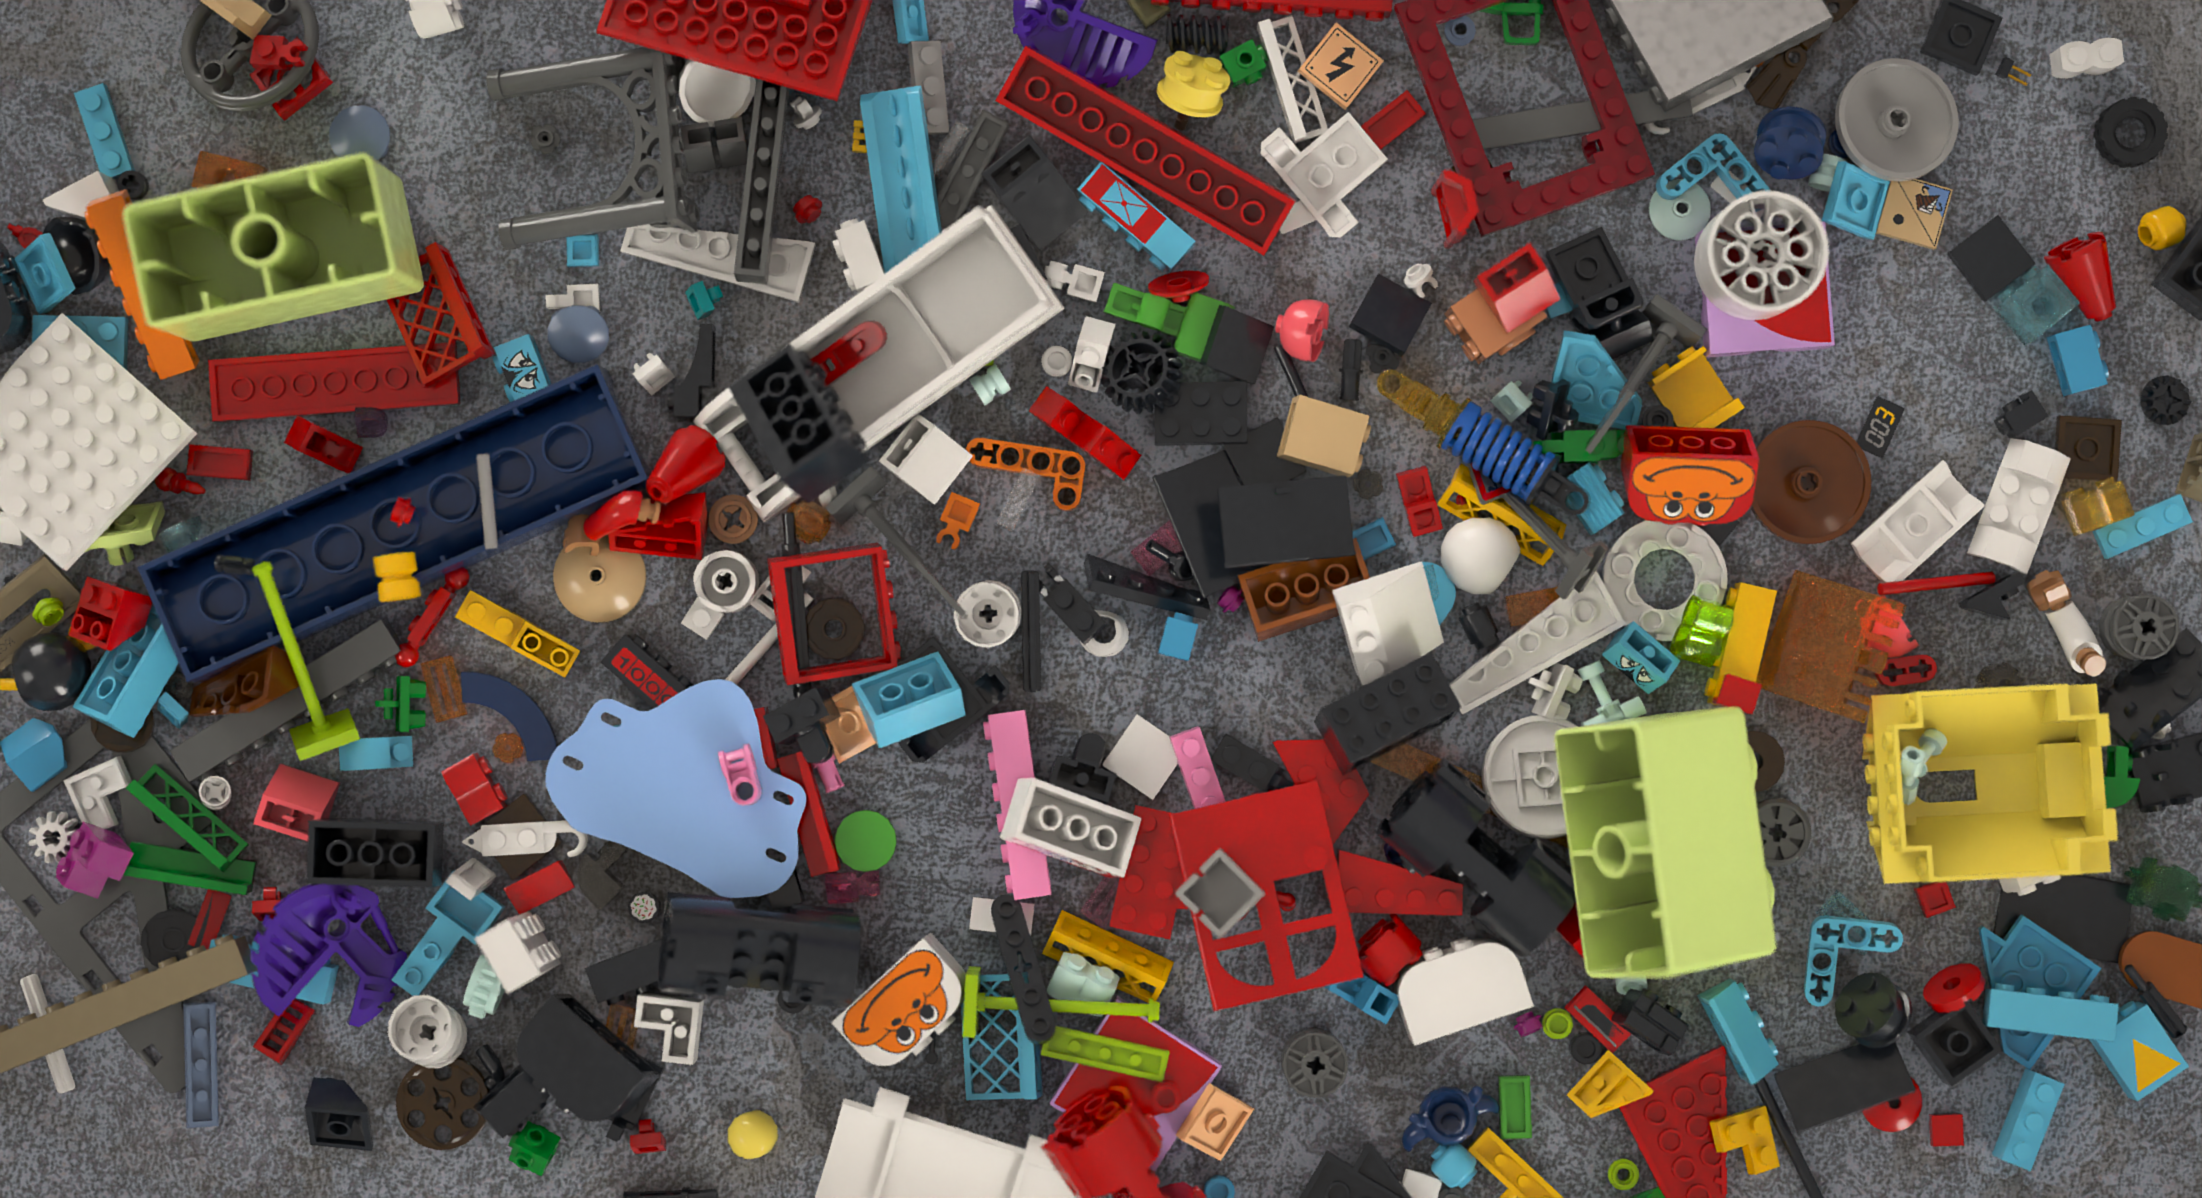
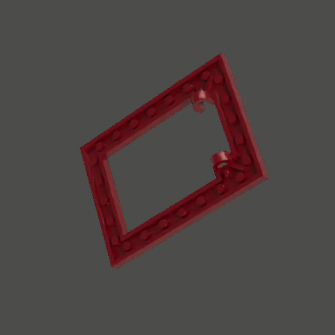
M1406 0L1394 6L1395 13L1457 174L1472 181L1479 211L1474 220L1481 238L1647 180L1655 175L1588 0H1552L1602 129L1582 137L1583 154L1591 165L1522 189L1518 180L1512 182L1510 172L1514 169L1512 162L1494 168L1490 167L1436 26L1509 0ZM1596 142L1599 146L1600 152H1598L1596 149Z

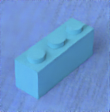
M2025 1068L1992 1155L2031 1171L2065 1084Z

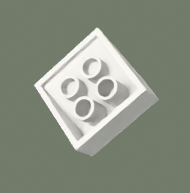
M1422 561L1332 590L1354 669L1362 686L1421 658L1444 643Z

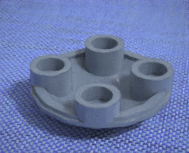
M365 105L351 106L342 110L333 119L329 129V142L333 152L339 158L365 153L377 161L388 153L390 129L386 119L377 110Z
M571 305L556 311L552 315L548 326V341L552 350L561 358L570 362L585 363L596 359L604 352L609 342V328L596 307Z

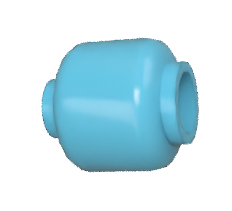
M1461 1144L1455 1146L1439 1145L1431 1154V1157L1434 1159L1431 1165L1432 1172L1449 1188L1457 1186L1463 1188L1478 1171L1475 1168L1476 1158Z

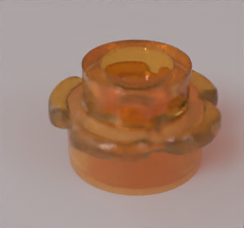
M514 733L498 735L495 739L496 743L492 747L495 757L500 758L504 763H512L515 758H520L523 753L521 739ZM506 745H510L509 751L505 749Z

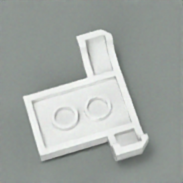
M1349 112L1302 152L1280 127L1261 142V155L1272 165L1317 219L1329 237L1341 238L1359 223L1342 202V199L1388 161L1387 157Z

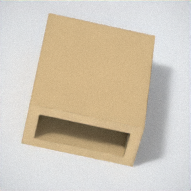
M1298 395L1292 398L1277 457L1334 475L1353 476L1354 472L1359 471L1362 464L1363 455L1359 453L1362 442L1366 443L1370 434L1371 426L1367 424L1369 416Z

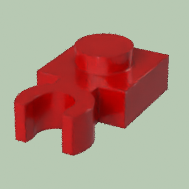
M257 35L254 38L249 64L254 69L283 70L285 62H290L294 67H303L305 62L300 57H295V54L298 51H308V47L298 40L289 43L284 36Z

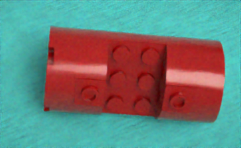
M1111 1086L1107 1090L1108 1093L1098 1097L1093 1092L1076 1102L1056 1120L1053 1125L1057 1130L1054 1134L1049 1135L1048 1141L1041 1146L1073 1196L1077 1198L1100 1197L1111 1194L1113 1198H1207L1197 1185L1192 1187L1183 1181L1160 1188L1157 1187L1160 1181L1149 1167L1155 1162L1162 1148L1161 1141H1163V1138L1158 1132L1160 1125L1150 1113L1144 1114L1129 1090L1123 1086Z

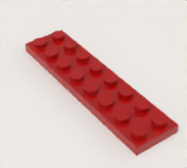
M448 342L434 343L432 351L444 354ZM455 343L451 357L458 359L457 343ZM419 344L416 346L425 349L426 344ZM407 345L208 360L212 422L461 404L458 370L427 387L422 382ZM430 355L426 366L429 375L438 371L441 358Z

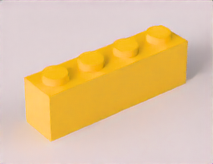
M1742 582L1735 583L1734 588H1729L1726 597V605L1730 606L1727 618H1722L1719 627V635L1723 637L1720 648H1715L1712 657V666L1716 667L1713 678H1708L1705 687V696H1709L1707 703L1714 704L1712 703L1713 698L1718 697L1725 674L1756 682L1777 594L1776 590Z

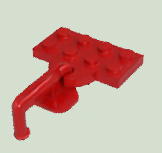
M1135 805L1133 815L1142 819L1125 876L1119 879L1109 927L1171 940L1177 910H1190L1175 894L1184 884L1169 820V815L1174 813ZM1276 891L1280 908L1283 911L1293 910L1296 906L1295 897L1290 893ZM1249 911L1239 921L1243 920Z

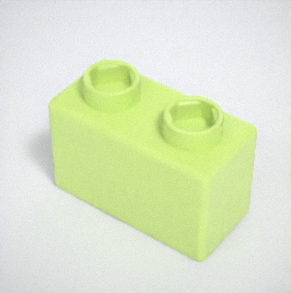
M365 153L127 205L123 210V219L146 323L149 326L191 342L420 292L424 287L402 180Z
M1724 707L1664 713L1558 730L1554 735L1587 974L1592 978L1672 977L1772 954L1776 949L1772 918L1775 888L1771 875L1765 867L1754 788L1757 780V761L1754 751L1748 743L1743 711L1739 707Z

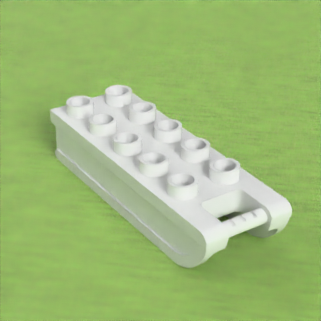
M990 205L986 209H982L979 206L789 344L798 352L804 350L810 358H813L863 322L877 321L885 327L887 341L884 347L831 385L841 399L837 402L840 409L844 408L854 421V424L851 425L854 432L857 431L865 440L867 447L864 450L866 452L1062 311L1064 306L994 206ZM829 359L826 363L832 371L835 369V366ZM729 388L717 396L697 415L693 421L694 424L708 431L719 442L718 446L750 490L746 498L764 523L801 498L782 483L777 474L766 481L733 434L748 422Z

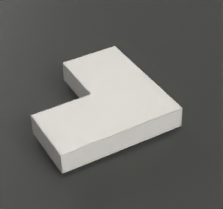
M121 756L63 780L82 823L84 821L104 829H109L119 824L107 795L127 787L132 781Z

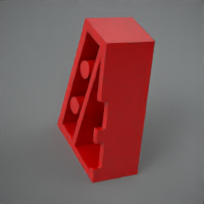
M706 492L685 494L668 503H661L656 524L651 523V519L648 518L645 522L637 520L635 525L629 524L608 534L610 551L702 560L708 533ZM650 498V503L654 504L656 500Z

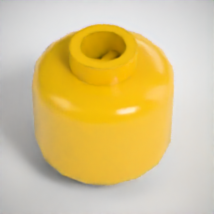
M2163 206L2141 217L2138 226V236L2145 246L2155 251L2163 250L2178 244L2184 239L2187 222L2184 215L2171 206Z

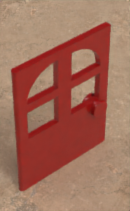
M1318 780L1169 815L1184 883L1194 873H1198L1203 877L1206 873H1203L1199 868L1220 848L1266 893L1256 903L1262 929L1213 940L1212 931L1199 919L1206 913L1202 909L1197 914L1191 911L1213 1011L1364 977ZM1322 870L1332 913L1284 924L1274 881ZM1335 925L1336 941L1327 961L1310 975L1296 979L1287 936ZM1265 941L1274 984L1252 985L1236 979L1224 969L1216 952Z

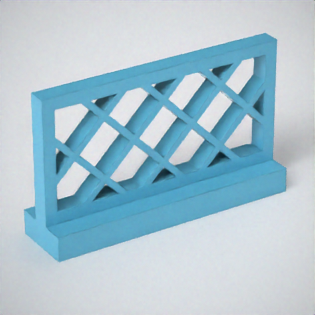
M1023 972L1022 976L1025 983H1029L1028 972ZM1008 974L981 975L980 984L988 990L986 996L992 994L994 997H1002L995 989L1002 981L1010 980ZM996 981L992 987L987 982ZM964 1002L961 1005L962 1035L964 1019ZM1001 1009L994 1018L987 1011L980 1012L989 1021L987 1026L980 1033L977 1032L972 1042L971 1038L963 1037L966 1100H1034L1043 1096L1040 1044L1032 1043L1027 1039L1018 1010H1009L1016 1016L1017 1023L1010 1033L996 1021L1005 1012V1010ZM992 1025L1005 1036L996 1048L992 1047L982 1037ZM1016 1031L1017 1040L1012 1036ZM1008 1040L1018 1048V1057L1012 1063L1008 1062L998 1052ZM978 1041L991 1052L981 1065L972 1057L971 1051ZM994 1056L1007 1067L997 1080L984 1068ZM1018 1062L1019 1071L1014 1067ZM972 1065H974L977 1068V1070L974 1073L972 1070ZM1010 1071L1020 1079V1091L1009 1092L1000 1083ZM981 1072L993 1085L986 1092L974 1093L973 1079ZM995 1087H997L1001 1092H992V1091L994 1090Z

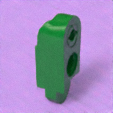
M1567 430L1551 433V440L1533 441V447L1536 444H1540L1543 447L1541 453L1544 455L1548 451L1556 455L1559 454L1562 456L1559 464L1598 463L1600 460L1615 459L1623 453L1625 430H1607L1591 454L1585 451L1596 430Z

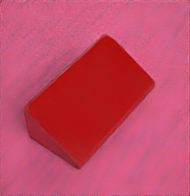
M559 860L503 889L518 914H522L575 888V885L563 861Z

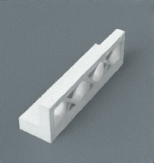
M1293 16L1273 22L1270 19L1258 22L1257 31L1262 47L1268 57V66L1292 142L1297 144L1321 136L1328 130L1315 86L1306 78L1305 81L1300 79V73L1298 72L1296 76L1288 73L1283 62L1287 53L1299 59L1301 66L1306 61ZM1288 25L1291 39L1285 47L1277 42L1273 29ZM1292 43H1294L1296 52L1290 49ZM1296 82L1308 88L1310 96L1305 105L1295 100L1292 89ZM1311 100L1313 103L1314 110L1308 107ZM1305 111L1317 117L1320 129L1308 133L1305 132L1302 122Z

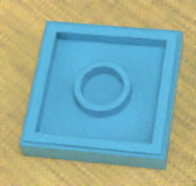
M1838 161L1821 221L1864 239L1874 240L1890 181L1872 176L1860 167L1846 161Z
M50 233L41 234L15 257L19 273L39 315L51 311L76 289Z

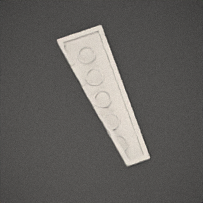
M650 224L627 228L621 252L799 303L816 244L809 241L773 238L767 285L736 281L734 267L738 234L698 229L697 232L691 233L688 230L676 227L655 228L651 227Z
M1595 571L1582 592L1578 593L1573 588L1568 598L1563 600L1559 597L1449 684L1461 705L1460 711L1462 715L1626 625L1597 571Z

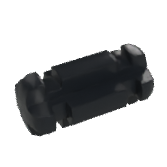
M224 555L216 556V571L222 572L224 570L226 573L253 575L254 559L248 558L246 560L244 557L228 555L226 557Z

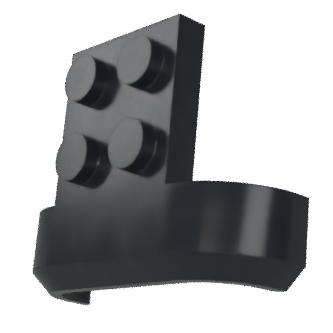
M934 636L899 663L898 666L938 651L961 688L966 716L901 740L898 744L913 762L924 763L1009 695L1010 683L996 665L975 683L971 684Z

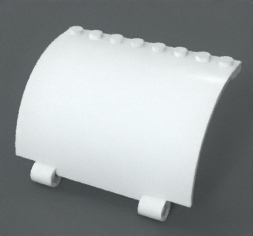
M881 1087L873 1107L844 1098L815 1198H1075L1041 1148L1048 1140L1030 1135L1026 1149H1022L906 1112L910 1096Z

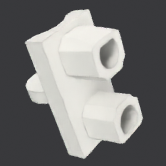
M1555 663L1551 666L1550 671L1543 670L1539 680L1530 677L1528 683L1536 687L1531 697L1536 700L1532 713L1553 720V718L1567 719L1571 709L1569 704L1561 701L1564 692L1567 690L1576 694L1583 682L1582 678L1573 673L1574 668Z

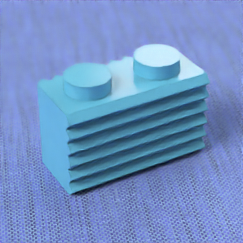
M1590 462L1567 476V478L1586 489L1590 494V507L1584 513L1577 515L1590 535L1597 533L1624 514L1621 508L1624 506L1623 500L1615 490L1611 492L1604 484L1607 478L1597 464L1592 467ZM1572 492L1567 498V503L1572 509L1578 510L1583 506L1584 498L1579 492Z

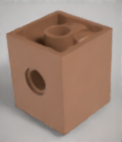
M1477 288L1452 305L1444 313L1447 318L1444 320V323L1453 336L1458 334L1464 345L1461 348L1471 362L1476 360L1479 365L1497 352L1500 356L1506 354L1536 333L1534 327L1541 323L1547 315L1542 311L1514 330L1506 333Z

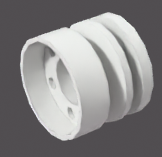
M986 580L979 582L961 593L957 602L967 613L963 618L954 609V621L958 632L966 641L979 647L990 648L1005 642L1015 634L1022 618L1019 597L1011 587L999 581ZM987 604L991 605L992 610H997V615L992 617V621H988V617L982 616L981 613L987 609Z
M417 995L402 1001L393 1011L388 1023V1037L392 1047L401 1056L426 1068H442L453 1063L462 1053L467 1042V1027L463 1017L454 1008L431 996ZM434 1029V1030H435V1031L433 1032L434 1039H433V1040H430L431 1037H432L431 1031Z

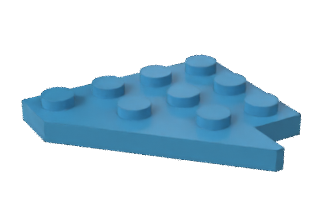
M2020 914L2004 939L1982 925L1978 928L1990 989H1995V983L2014 985V992L2026 993L2027 987L2046 989L2047 996L2058 997V991L2078 993L2077 999H2080L2101 970V967L2022 914ZM1997 1028L2003 1052L2029 1070H2031L2054 1037L2051 1034Z

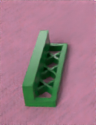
M156 764L138 782L133 779L126 787L132 795L223 873L249 846L247 842ZM158 774L165 780L166 794L152 795L144 787ZM170 785L179 793H170ZM166 798V806L158 799ZM170 798H186L189 805V814L175 815L171 811ZM193 805L202 813H193ZM208 817L212 821V834H197L194 831V818ZM189 818V826L181 819ZM217 826L225 833H217ZM231 837L239 845L225 858L217 851V838ZM212 838L213 846L204 839Z
M136 841L130 843V849L134 854L123 874L125 876L247 895L252 892L257 861L237 858L223 873L197 851Z

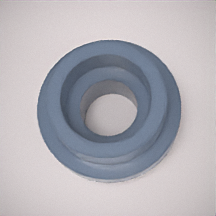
M1467 16L1447 21L1444 29L1446 39L1455 46L1469 44L1476 32L1474 22ZM1457 25L1464 26L1466 33L1458 35L1455 32V27Z

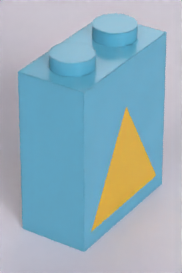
M2131 1001L2118 1009L2115 1042L2089 1040L2127 1097L2139 1101L2189 1066L2149 1006L2138 1001L2136 1003Z

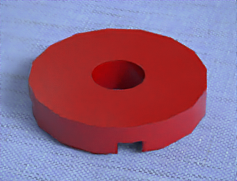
M1960 963L1949 966L1930 978L1924 986L1923 996L1932 1010L1949 1013L1965 1007L1964 1002L1970 998L1972 1001L1976 1000L1984 990L1986 981L1977 966L1971 963Z

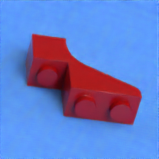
M1047 386L1029 409V412L1046 426L1065 437L1123 480H1125L1142 456L1108 427L1085 414L1068 399Z

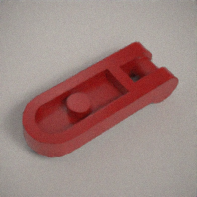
M877 321L863 322L811 358L813 364L815 362L819 363L827 375V378L824 379L826 385L834 384L842 376L881 350L887 341L886 329ZM829 359L835 366V369L832 371L826 363Z

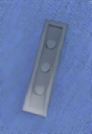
M216 1002L183 1003L186 1128L219 1126Z

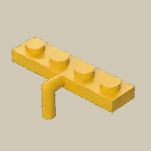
M1488 1126L1467 1148L1483 1166L1507 1187L1506 1191L1499 1198H1564Z

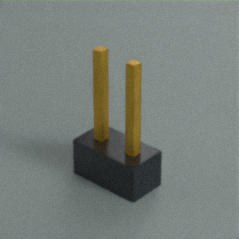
M2008 57L2003 58L1995 75L2002 79L2008 76L2026 86V82L2012 76L2009 72L2013 68L2028 77H2031V74L2014 66V60Z

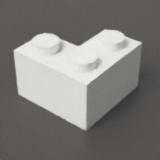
M645 992L638 995L634 1027L665 1030L662 1062L693 1065L697 1061L704 999Z

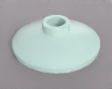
M1683 179L1668 181L1665 186L1668 190L1675 189L1674 187ZM1694 184L1674 200L1663 199L1655 191L1649 203V216L1652 225L1661 235L1671 240L1682 241L1695 237L1697 233L1706 227L1711 214L1709 198L1698 184ZM1678 203L1686 205V213L1682 214L1677 211L1676 206Z

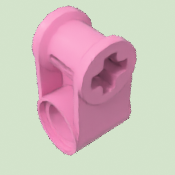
M744 744L743 748L728 753L724 751L718 752L720 765L732 799L741 805L756 803L761 797L762 790L750 744ZM743 759L742 761L731 764L732 761ZM745 782L750 783L754 789L753 796L748 800H743L738 794L740 785Z

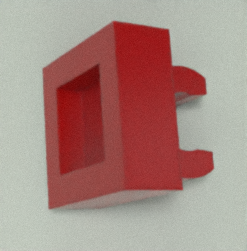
M264 887L263 900L252 901V914L259 921H263L266 916L273 920L277 915L272 909L281 901V892L277 891V887Z
M652 1119L639 1120L640 1134L629 1135L632 1151L635 1154L666 1151V1139L661 1132H655L654 1122L652 1123Z

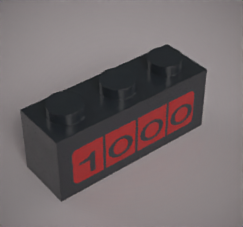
M624 634L600 663L653 709L683 690L694 686L684 675L678 678L670 671L673 667L672 664L660 654L655 658L648 652L649 644L640 636L635 634L631 637L628 634Z

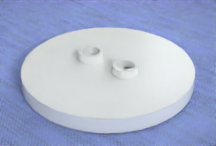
M1540 715L1522 718L1503 729L1493 739L1486 751L1481 775L1483 791L1491 797L1490 807L1506 826L1524 836L1538 839H1554L1567 835L1554 735L1558 730L1578 727L1567 720L1556 718L1550 720Z

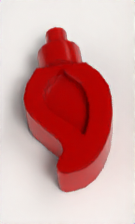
M11 223L7 226V229L12 231V235L18 238L23 248L28 247L36 238L43 234L40 230L32 227L23 228L20 225L14 226Z

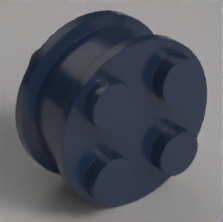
M1781 107L1770 111L1761 119L1757 128V140L1754 147L1756 162L1766 173L1778 180L1800 179L1812 174L1819 168L1823 160L1824 144L1826 141L1825 126L1817 115L1800 107Z

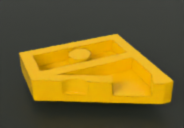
M1608 1050L1566 1095L1590 1118L1647 1097L1654 1091Z

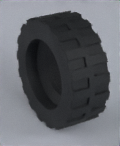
M2130 97L2115 102L2102 111L2099 115L2100 118L2095 123L2096 128L2095 132H2093V138L2096 141V149H2099L2100 155L2103 159L2106 158L2109 161L2108 163L2116 164L2120 168H2134L2149 162L2159 155V151L2165 147V140L2168 139V123L2165 122L2164 113L2160 112L2156 104L2150 103L2144 98ZM2135 118L2144 125L2146 135L2144 141L2139 146L2129 148L2123 146L2118 141L2116 128L2121 120Z

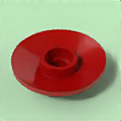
M1195 270L1172 272L1153 279L1148 284V291L1155 296L1172 298L1173 302H1185L1190 299L1191 294L1198 292L1209 284V276L1204 272Z
M1911 1078L1916 1089L1915 1093L1898 1098L1899 1103L1895 1108H1891L1889 1102L1862 1111L1865 1119L1875 1128L1886 1132H1898L1911 1126L1918 1118L1922 1109V1094L1915 1080Z

